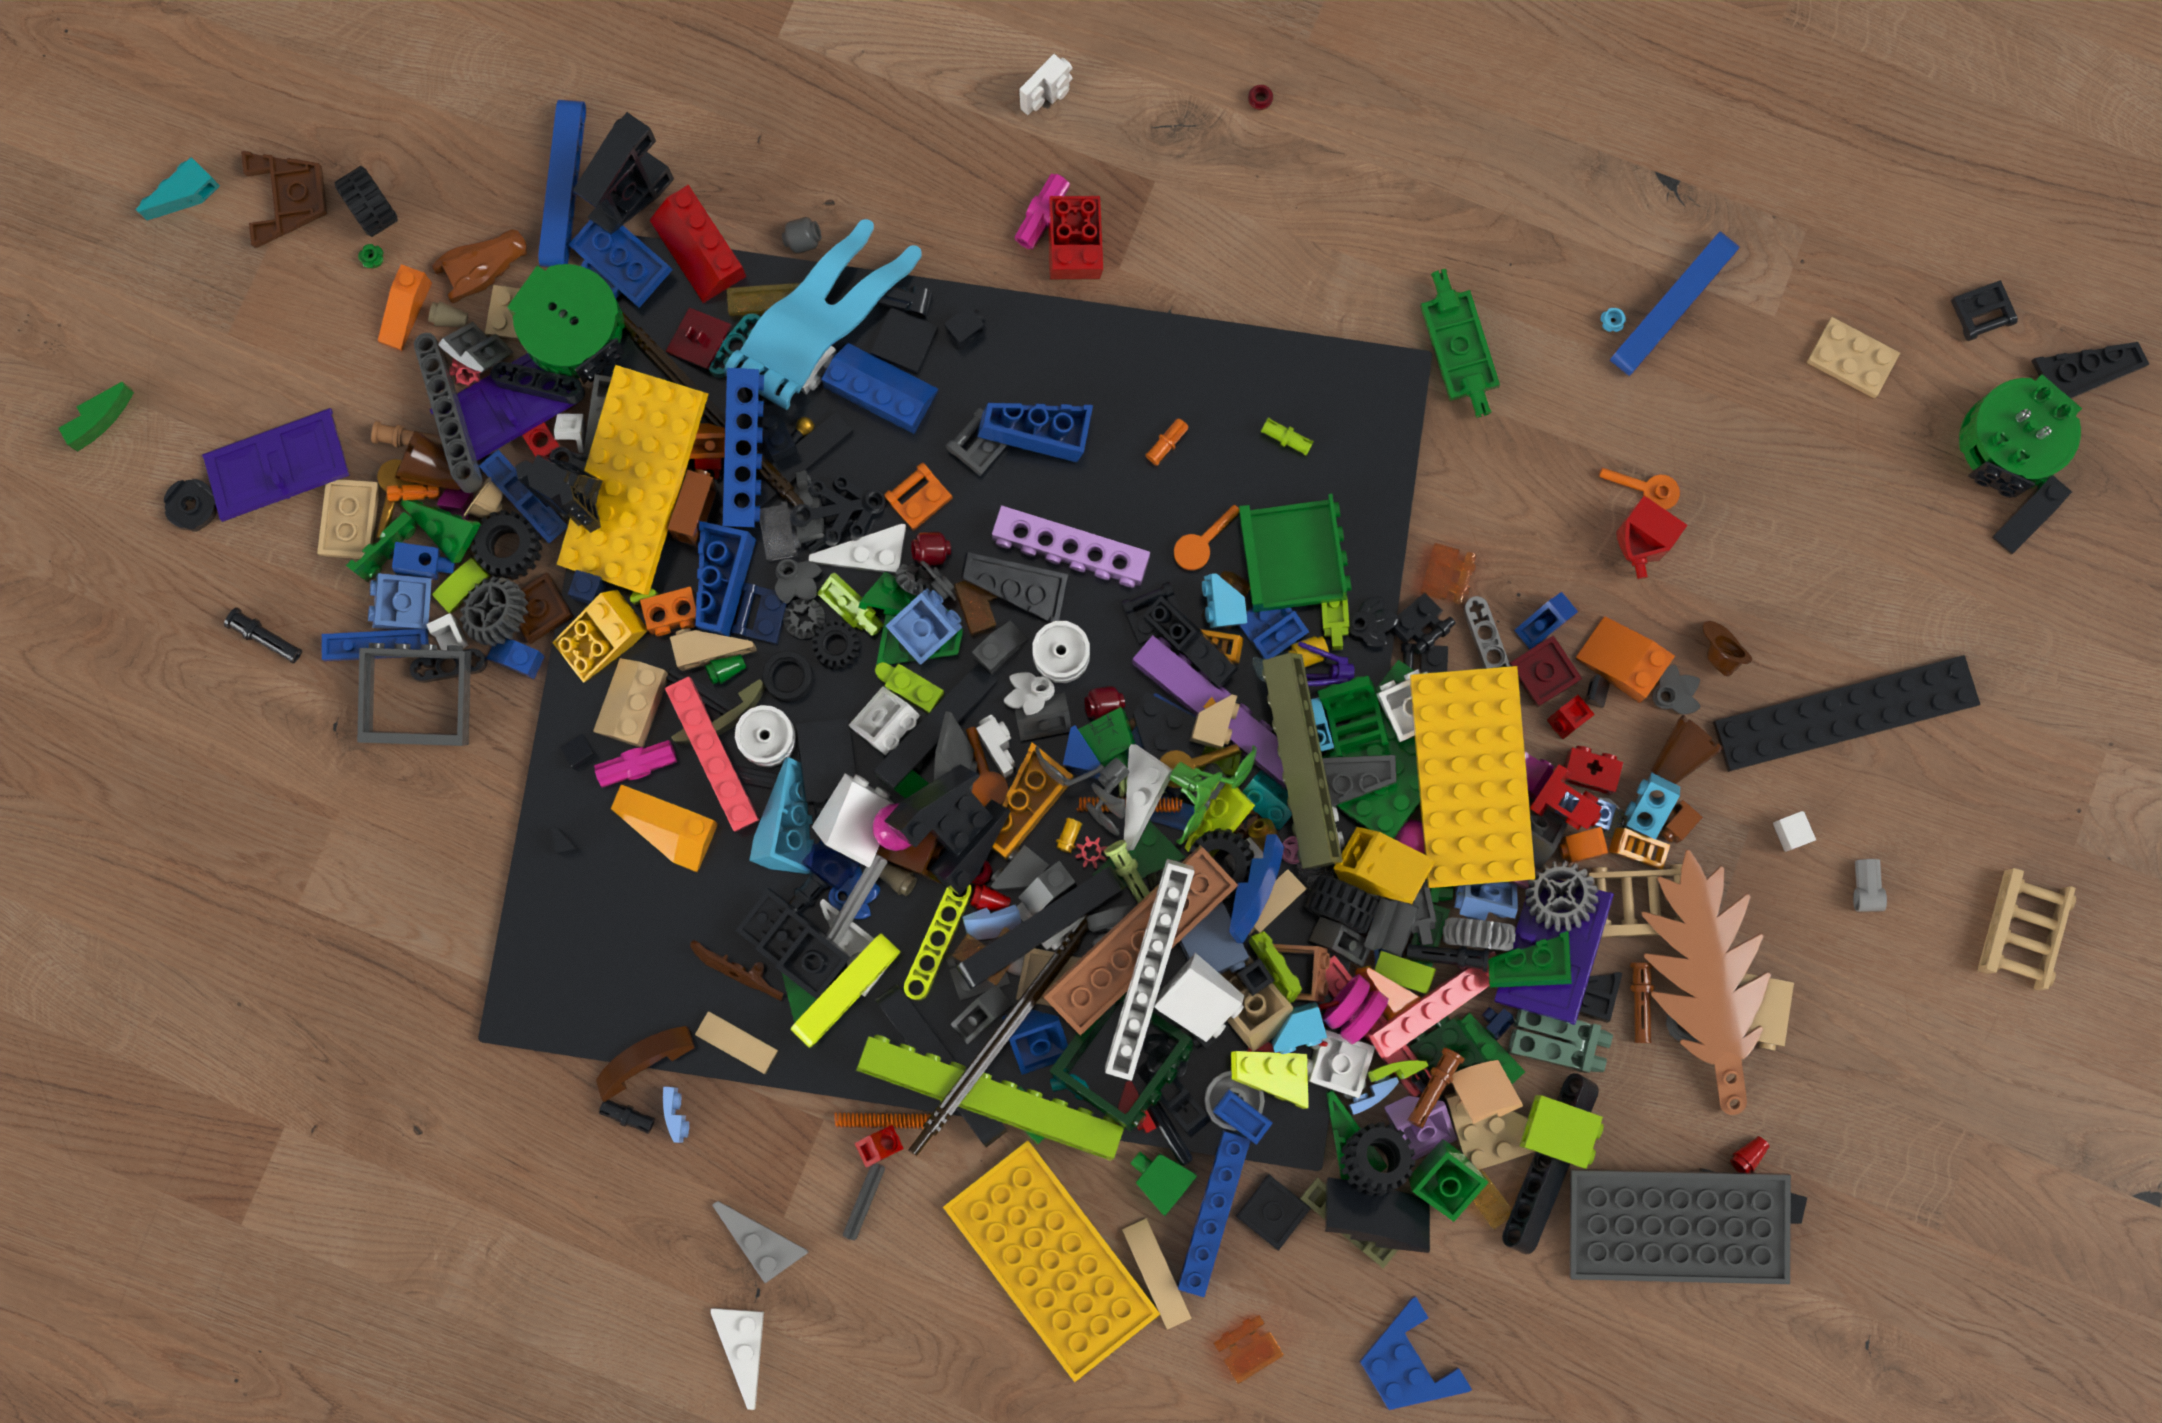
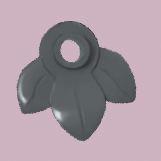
M792 559L780 561L775 570L778 579L775 591L778 598L785 604L789 603L795 595L805 600L815 598L817 587L813 578L822 572L821 568L810 561L800 563ZM788 571L793 572L791 574L785 575V573Z
M921 561L920 563L935 578L931 585L944 600L950 596L955 601L956 597L951 592L954 586L942 575L937 567L932 569L925 561Z
M1675 664L1667 667L1660 677L1659 685L1652 693V700L1658 708L1664 710L1672 708L1678 714L1686 715L1696 712L1701 706L1692 696L1699 686L1700 679L1691 675L1680 676L1677 666ZM1661 693H1667L1669 700L1663 701Z

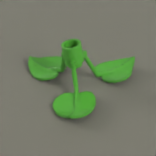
M1252 745V751L1241 762L1236 774L1231 778L1222 777V772L1211 774L1198 768L1192 769L1183 762H1179L1176 765L1169 779L1182 787L1181 792L1185 793L1195 805L1194 814L1188 821L1182 838L1176 840V843L1181 845L1198 829L1206 813L1207 807L1204 805L1219 782L1232 784L1231 788L1236 789L1247 778L1253 767L1257 748ZM1197 789V798L1189 790L1194 792Z

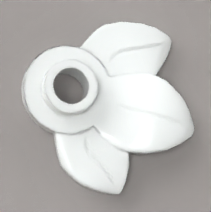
M1028 672L1010 675L1009 679L1015 689L1006 696L1004 703L1011 708H1023L1025 715L1038 713L1043 709L1045 701L1054 695V684L1047 677H1035L1032 673Z

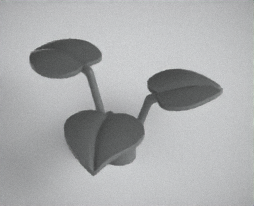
M1037 746L1035 751L1041 767L1063 787L1065 785L1071 786L1100 773L1098 780L1105 789L1103 790L1093 783L1091 787L1100 800L1095 807L1090 802L1086 804V807L1099 824L1112 834L1118 836L1120 834L1119 828L1102 813L1101 806L1104 803L1118 818L1122 819L1124 817L1125 799L1114 797L1110 793L1130 773L1127 767L1119 759L1114 758L1105 768L1100 764L1090 772L1074 779H1068L1042 757L1039 746Z

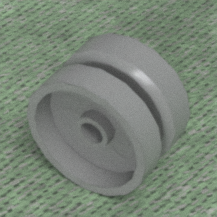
M1228 1071L1213 1078L1206 1087L1204 1105L1211 1121L1221 1128L1235 1131L1234 1127L1212 1111L1227 1090H1231L1261 1114L1265 1100L1263 1091H1258L1232 1080V1071Z

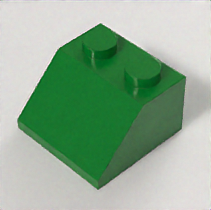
M1443 1138L1414 1170L1411 1177L1408 1178L1413 1193L1453 1222L1489 1183L1463 1153Z

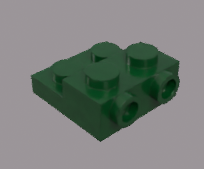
M1447 1015L1435 1024L1436 1029L1429 1033L1427 1030L1413 1039L1415 1042L1410 1046L1419 1061L1427 1062L1428 1067L1426 1068L1429 1072L1433 1067L1436 1068L1443 1055L1441 1052L1443 1048H1448L1465 1059L1463 1064L1458 1065L1455 1072L1487 1061L1457 1015L1451 1019Z

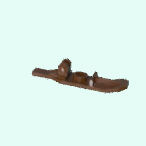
M695 940L691 942V949L705 965L750 988L760 990L780 1001L783 999L784 993L770 987L762 978L764 972L763 963H755L748 973L742 965L735 962H727L728 955L725 954L722 957L705 949Z

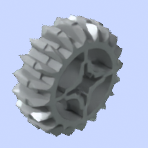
M1566 860L1563 861L1562 867H1558L1556 861L1552 862L1553 868L1551 869L1543 865V873L1535 871V879L1528 880V885L1531 888L1525 890L1526 896L1529 897L1525 901L1526 905L1531 907L1529 909L1530 915H1537L1536 922L1538 924L1545 921V928L1547 929L1555 924L1557 932L1561 930L1563 925L1566 926L1567 931H1571V924L1573 923L1576 927L1580 928V919L1588 922L1590 920L1588 913H1595L1596 911L1593 904L1598 903V896L1595 895L1598 893V888L1593 885L1594 878L1592 876L1587 877L1588 873L1585 868L1578 872L1579 867L1576 863L1571 868H1568ZM1566 879L1562 883L1555 882V880ZM1578 886L1584 892L1582 902L1579 905L1573 897ZM1544 887L1550 895L1545 907L1540 902V895ZM1561 909L1569 911L1567 913H1556Z
M1464 918L1446 919L1442 933L1444 934L1443 941L1449 945L1501 951L1512 950L1516 934H1514L1515 927L1511 924Z

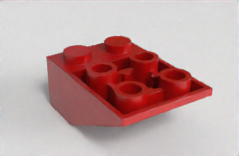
M1049 196L1050 280L1100 279L1103 272L1100 196Z

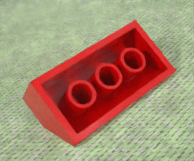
M689 184L667 197L650 218L651 224L703 303L746 277L742 265Z

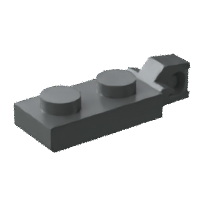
M806 470L796 472L798 487H795L794 492L811 509L822 507L821 496L817 498L812 497L808 492V487L812 483L811 476L807 474ZM814 485L813 489L817 492H820L817 486ZM796 515V517L799 520L804 521V517L802 515ZM824 518L811 520L805 527L796 526L798 540L803 543L822 538L825 534Z
M1426 878L1412 903L1418 906L1419 910L1411 933H1417L1419 944L1422 946L1433 943L1430 930L1436 929L1435 922H1437Z

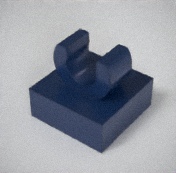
M1488 1007L1482 1014L1484 1020L1489 1023L1486 1027L1488 1033L1496 1041L1515 1022L1512 1014L1505 1008L1497 1014Z

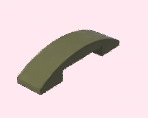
M760 679L738 693L743 700L741 704L712 722L718 736L737 725L740 717L757 705L766 689ZM685 729L671 736L678 745L691 744Z
M1316 1178L1300 1199L1325 1220L1326 1184L1319 1178ZM1342 1234L1383 1269L1398 1251L1397 1249L1375 1247V1242L1350 1239V1234Z

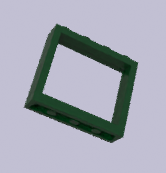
M1125 993L1083 1034L1079 1035L1077 1033L1050 1069V1073L1058 1082L1131 1132L1134 1127L1137 1128L1141 1122L1143 1123L1146 1118L1145 1111L1150 1104L1154 1106L1159 1101L1163 1086L1166 1083L1170 1084L1178 1073L1176 1068L1182 1061L1186 1062L1190 1058L1189 1055L1193 1051L1192 1038L1152 1012L1150 1023L1177 1040L1178 1044L1127 1114H1124L1069 1075L1071 1069L1120 1003L1124 1004Z

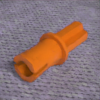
M1176 419L1163 435H1159V440L1145 454L1146 458L1158 466L1171 449L1174 450L1176 448L1175 444L1185 434L1189 426L1182 419Z

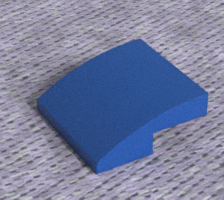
M1252 607L1246 612L1247 623L1238 625L1264 660L1275 657L1309 633L1297 613L1292 611L1291 608L1253 612Z

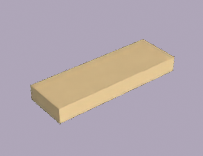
M709 1011L695 1033L696 1036L763 1074H766L779 1051Z

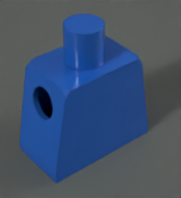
M395 542L392 563L395 575L438 580L439 572L452 574L455 570V563H452L447 557H441L439 548ZM425 561H431L429 565H423Z

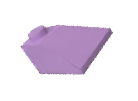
M1406 1096L1384 1107L1389 1123L1395 1126L1394 1130L1397 1132L1401 1129L1405 1133L1402 1137L1405 1140L1410 1139L1411 1144L1408 1146L1410 1149H1414L1415 1155L1411 1157L1412 1160L1430 1153L1442 1138L1448 1143L1457 1140L1443 1101H1437L1423 1129L1411 1124L1407 1120L1413 1112L1419 1097Z

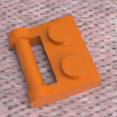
M923 462L916 467L917 470L895 489L892 491L888 490L883 494L887 502L913 531L953 498ZM925 478L929 482L904 504L898 501L903 494L921 479Z

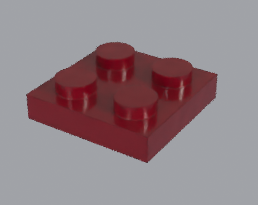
M1554 635L1510 662L1511 667L1517 666L1518 680L1537 708L1582 680V677Z

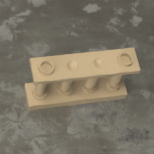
M1682 864L1670 865V869L1608 872L1607 867L1591 868V873H1588L1587 877L1592 876L1594 878L1595 886H1597L1598 890L1606 892L1605 880L1621 879L1624 920H1621L1622 925H1611V920H1608L1607 916L1601 938L1659 935L1649 923L1638 924V919H1635L1632 878H1647L1650 913L1661 916L1659 882L1657 878L1659 876L1674 877V882L1680 884ZM1677 914V918H1674V920L1683 922V920Z
M2016 868L2005 870L1977 971L1991 974L1997 973V970L2003 968L2036 979L2035 990H2047L2052 986L2056 977L2054 967L2069 911L2074 908L2076 903V896H2074L2076 888L2069 886L2061 888L2060 893H2056L2025 883V880L2022 879L2024 874L2022 870ZM2022 892L2056 903L2053 919L2018 908L2016 904L2018 894ZM2015 917L2049 928L2046 944L2011 933L2009 929L2011 919ZM2010 943L2043 954L2039 969L2004 958V955H2002L2004 944Z

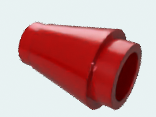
M984 884L982 886L975 885L970 905L974 906L975 910L987 908L989 911L996 912L1009 907L1011 898Z
M1757 1136L1734 1152L1730 1162L1738 1172L1754 1173L1770 1146L1765 1139Z

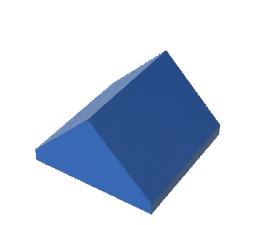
M1074 725L1070 728L1063 768L1072 774L1083 775L1096 769L1100 762ZM1100 773L1091 776V778L1098 779Z

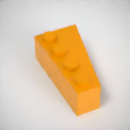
M1031 743L1028 753L1002 804L1011 812L992 849L1006 861L1014 849L1020 846L1068 788L1067 785L1064 787L1044 771L1035 751L1037 746L1034 743ZM1040 749L1042 757L1064 777L1073 779V775Z

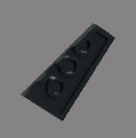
M2139 342L2107 346L2096 350H2082L2077 353L2056 354L2055 356L2045 358L2037 357L2031 361L2039 376L2041 374L2044 375L2071 399L2149 365Z
M966 553L961 579L1050 623L1059 621L1068 574L974 553Z

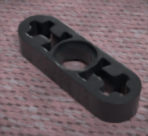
M475 648L463 650L471 651V660L473 655L481 659V661L476 663V667L471 665V675L485 670L488 660L483 652ZM418 658L411 663L410 674L421 683L459 677V659H453L456 663L455 669L452 672L446 673L442 669V664L445 660L452 658ZM422 664L427 668L436 666L439 674L436 675L434 670H428L425 672V676L417 673V670L421 669Z

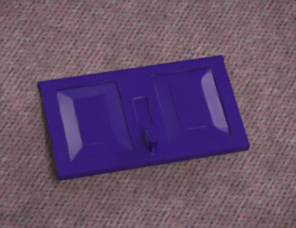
M528 353L511 362L512 364L543 370L531 359ZM491 374L457 393L477 460L575 405L500 388L493 381ZM524 377L520 384L526 385L530 383L533 377ZM547 382L543 386V389H552L555 385V382Z
M328 408L202 454L219 519L224 522L350 476L332 415V409Z
M1555 880V882H1558V883L1565 882V881H1562V880ZM1580 886L1576 888V893L1573 895L1576 903L1579 905L1584 896ZM1544 887L1540 895V902L1545 907L1550 895ZM1598 890V893L1595 894L1598 896V903L1593 904L1596 911L1595 913H1588L1590 920L1587 922L1580 919V928L1576 927L1574 923L1571 924L1569 945L1572 984L1498 987L1494 1001L1575 1025L1614 894ZM1525 901L1515 931L1516 937L1512 950L1518 948L1522 950L1536 945V942L1546 939L1547 941L1559 937L1560 933L1567 931L1566 926H1561V930L1557 932L1555 924L1549 929L1545 928V921L1538 924L1536 922L1537 915H1530L1529 909L1531 907L1527 906ZM1561 909L1556 913H1567L1569 911Z

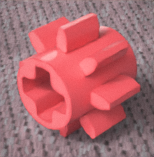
M452 358L453 366L450 367L449 374L452 376L456 375V384L462 383L468 387L473 381L479 382L480 371L469 368Z
M1086 836V843L1084 845H1076L1082 851L1075 857L1076 859L1083 858V868L1087 867L1089 863L1093 864V867L1097 869V862L1099 860L1106 862V858L1101 855V852H1104L1107 846H1099V837L1093 842ZM1092 846L1096 847L1098 856H1092L1091 859H1088L1087 852L1084 850H1090Z

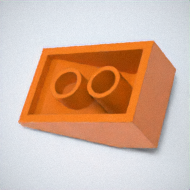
M1604 616L1575 659L1640 703L1647 698L1675 655L1653 640Z

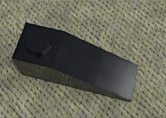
M2055 476L2043 480L1992 538L2010 554H2013L2059 508L2072 491Z

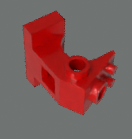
M1558 764L1530 809L1543 816L1550 805L1568 817L1565 822L1577 830L1581 826L1588 830L1590 825L1594 826L1601 817L1600 810L1602 807L1596 804L1599 799L1586 790L1582 795L1566 785L1564 782L1571 772ZM1567 792L1580 799L1572 813L1559 805Z

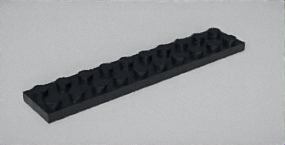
M1963 655L1714 721L1713 724L1719 744L1723 747L1721 751L1727 770L1730 772L1966 710L1981 704L1966 657Z

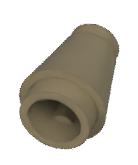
M441 301L439 303L432 302L428 321L434 323V326L460 328L467 325L468 313Z
M890 863L885 865L879 876L898 895L903 894L904 896L911 893L917 882L913 872Z

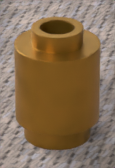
M1268 818L1255 820L1248 829L1251 839L1262 852H1264L1267 834H1277L1282 842L1272 820Z

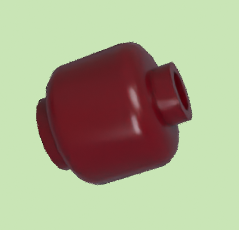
M941 532L919 533L916 539L911 542L912 558L917 560L921 566H923L920 563L921 561H925L929 566L941 565L945 562L946 556L951 554L950 541L945 540Z
M1114 686L1091 689L1084 700L1085 710L1089 717L1097 720L1119 707L1125 708V699L1123 694L1118 693Z

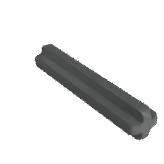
M875 1163L869 1168L843 1232V1236L847 1239L855 1241L859 1235L885 1171V1167L879 1163Z

